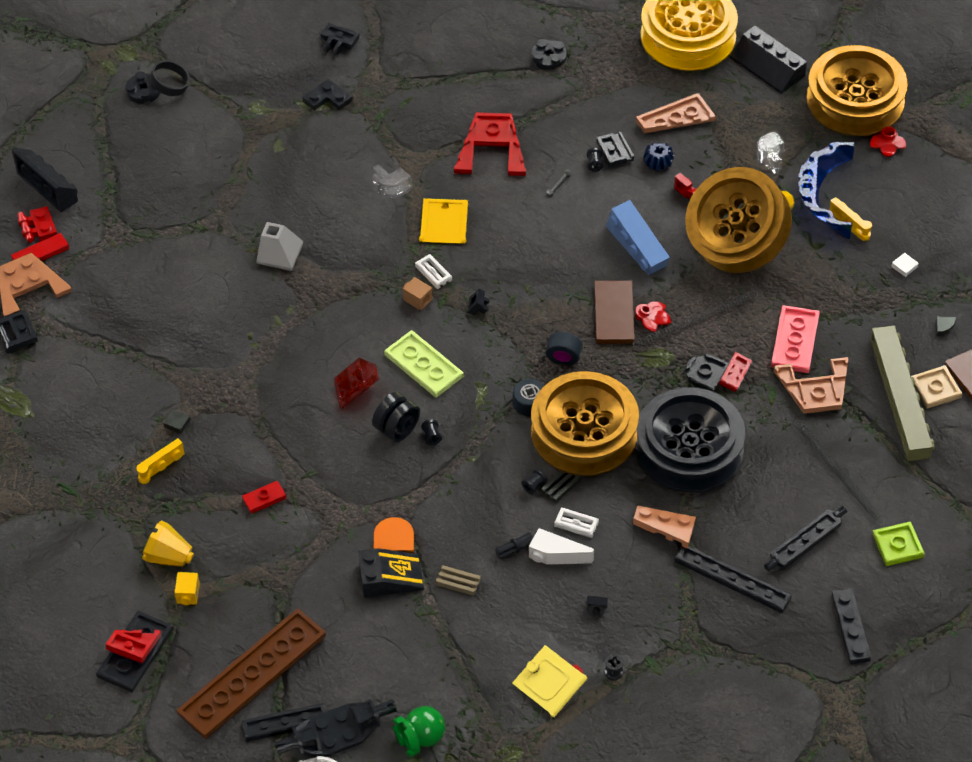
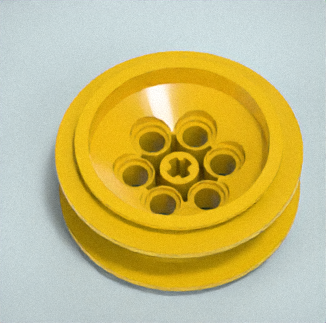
M647 0L643 6L641 14L642 45L654 60L667 67L679 70L706 69L726 59L735 46L738 15L731 0Z

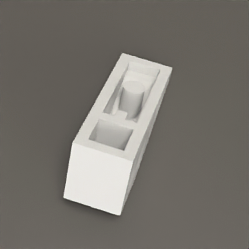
M539 528L529 545V558L547 565L592 563L594 560V549Z

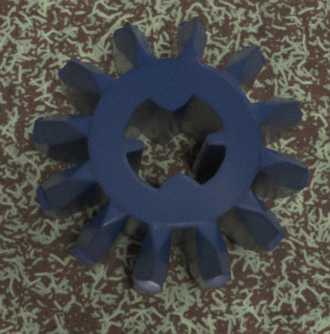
M659 141L658 144L652 142L651 145H647L643 158L645 165L649 166L650 170L655 168L658 172L659 169L665 171L667 167H671L674 154L672 147H668L667 143L661 144Z

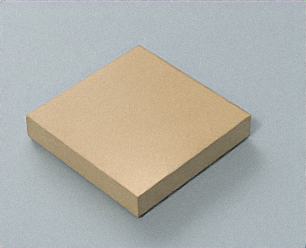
M946 365L911 376L915 380V389L927 409L962 398V392Z

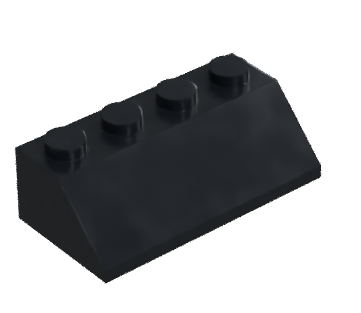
M753 26L742 35L730 55L732 60L781 94L805 77L806 60L757 26Z
M15 147L12 149L17 174L62 213L78 202L77 188L73 184H69L62 174L59 175L52 165L45 163L40 155H36L32 150Z

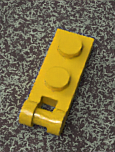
M838 198L832 199L830 201L829 213L863 241L869 240L872 223L861 219L857 213L849 209Z
M177 438L137 466L139 482L147 484L150 482V477L159 471H163L172 462L179 460L185 454L183 442Z

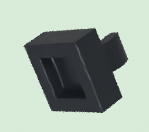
M478 289L469 298L468 313L475 315L478 311L486 313L489 310L486 305L490 300L484 297L485 291Z
M587 595V604L591 605L589 607V614L592 615L593 609L598 607L600 608V616H603V606H608V598Z

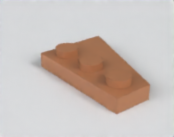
M637 506L633 524L652 533L659 532L665 535L669 541H679L683 547L688 549L696 517Z

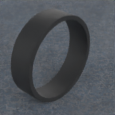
M169 60L157 62L150 74L152 86L158 92L167 96L183 94L190 81L187 70L182 65ZM159 69L172 70L183 78L185 85L179 88L166 86L156 78L155 71Z

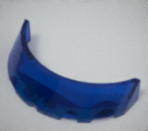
M833 142L828 147L813 152L806 163H803L799 173L798 188L804 204L817 218L839 235L850 239L852 222L836 220L830 210L820 208L819 204L820 186L827 174L842 163L853 159L855 143Z

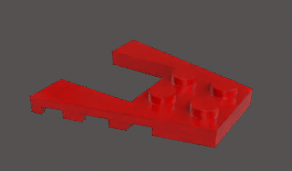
M476 112L469 129V134L464 141L463 149L458 156L457 164L454 166V173L472 174L474 145L509 146L508 175L526 176V168L520 151L512 114Z

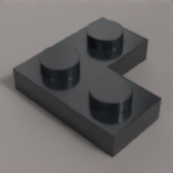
M327 79L302 97V101L314 111L326 102H329L340 111L352 102V96Z

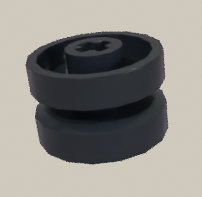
M393 392L387 395L376 408L372 418V426L381 433H385L392 441L400 442L417 425L421 414L420 408L413 402L407 401L400 393Z

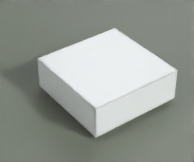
M906 253L892 262V268L905 277L918 267V262Z

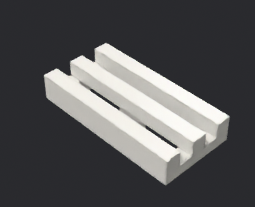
M431 254L415 262V267L436 289H439L440 285H446L447 281H452V276ZM426 261H429L444 277L442 278Z
M561 507L555 521V527L592 538L599 519Z

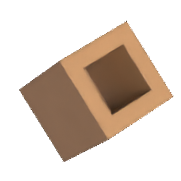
M414 277L403 287V300L421 311L433 300L432 287Z

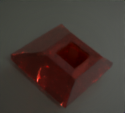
M359 357L334 377L339 407L341 409L345 408L379 380L375 364Z

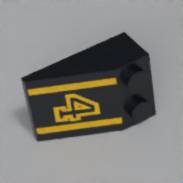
M380 548L358 551L364 597L424 590L419 554Z

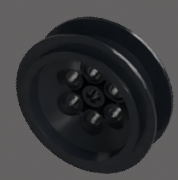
M691 387L669 390L652 399L639 416L636 442L638 461L649 477L669 489L681 492H702L714 489L734 476L741 465L745 441L744 421L736 407L726 398L715 392Z

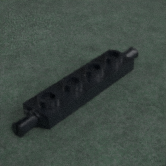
M841 506L835 512L829 509L824 511L771 551V560L764 564V568L769 572L775 566L783 569L788 567L838 529L842 523L840 517L847 513V509Z

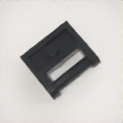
M25 310L0 319V335L5 344L4 349L6 353L11 354L18 348L38 342L37 335ZM6 326H11L16 340L11 341L5 328Z

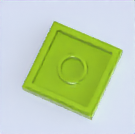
M911 521L873 530L872 535L886 566L924 557L925 553Z

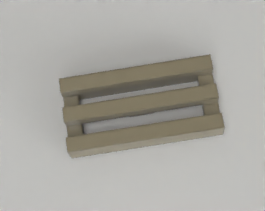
M442 565L441 572H439L436 579V585L474 596L481 578L479 575Z

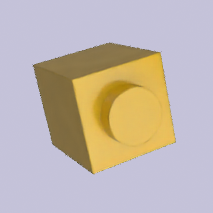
M177 573L175 587L177 604H197L200 585L198 573Z

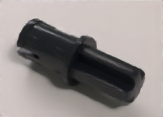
M528 532L516 539L512 538L510 542L495 549L497 557L502 559L515 552L519 553L521 549L530 545L533 540L532 534Z

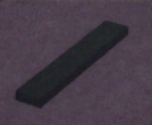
M682 546L675 557L674 562L780 613L784 611L791 600V594L691 546L688 549Z

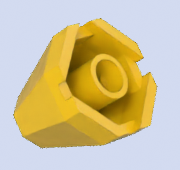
M161 520L155 527L158 529L157 533L152 532L148 539L142 559L149 563L181 567L186 563L189 564L194 555L192 553V546L174 528Z

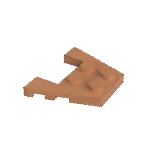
M32 253L0 266V292L3 315L6 317L20 312L14 300L15 297L49 284L56 298L72 292L71 286Z
M848 357L831 359L830 365L833 375L795 379L792 364L774 366V373L803 414L842 409Z

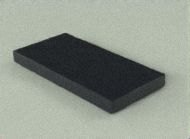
M140 611L136 612L126 627V631L142 630V633H154V630L161 631L160 639L143 663L110 652L96 673L97 678L132 693L174 630L173 625Z

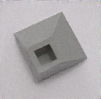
M267 222L260 238L257 264L292 271L303 246V241L284 225Z

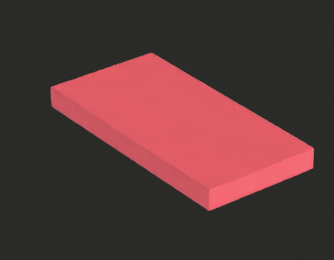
M782 305L771 368L777 365L792 364L793 371L809 373L820 311Z

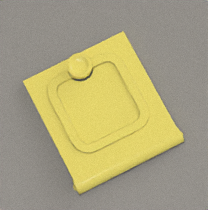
M545 645L533 660L528 662L526 668L512 684L549 712L551 717L555 718L558 712L588 678Z

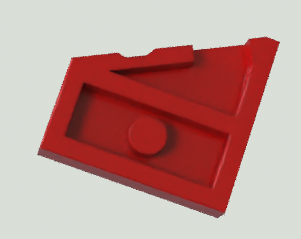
M115 630L105 644L106 650L143 663L160 639L161 631L154 630V633H142V630Z

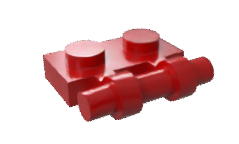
M47 206L30 210L29 217L25 216L24 212L17 214L18 224L22 227V235L28 243H32L34 237L37 236L40 241L57 235Z

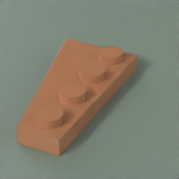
M699 93L639 115L636 117V123L644 133L712 122L715 121L716 116Z

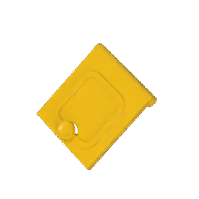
M423 199L420 242L466 244L468 200Z

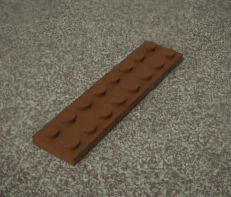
M297 608L178 708L177 715L204 739H207L326 637V632Z

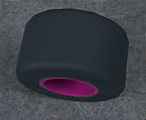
M553 333L548 340L546 356L554 363L576 364L580 357L582 342L571 333Z

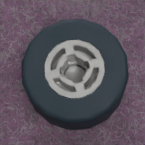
M524 379L518 382L513 389V406L516 411L522 415L531 416L534 399L545 385L535 379Z

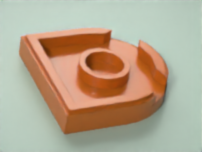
M397 517L382 520L374 530V549L380 548L414 554V531L411 524Z

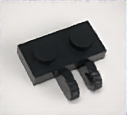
M328 23L320 34L321 39L326 40L323 46L324 52H328L332 48L333 43L336 44L332 51L335 56L339 55L342 47L352 49L360 39L359 33Z

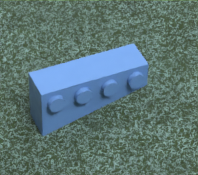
M631 200L612 208L606 227L634 258L641 269L647 275H650L666 267L670 259L669 255Z

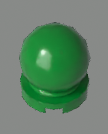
M431 706L414 708L408 713L406 719L399 716L392 720L393 724L396 723V726L392 727L395 737L400 746L405 745L409 750L406 752L409 757L419 754L420 747L426 748L436 745L443 738L446 729L443 716L437 709Z

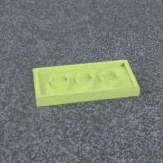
M412 330L384 350V355L435 398L464 377V372Z

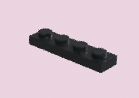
M853 589L832 591V598L850 664L870 662L871 655Z

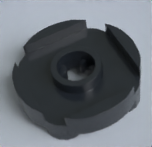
M539 39L531 51L532 61L537 64V67L544 70L556 69V66L560 64L562 66L566 61L564 43L561 41Z
M142 71L135 73V76L131 77L125 85L128 98L138 104H144V101L148 100L152 102L161 94L152 86L150 74Z

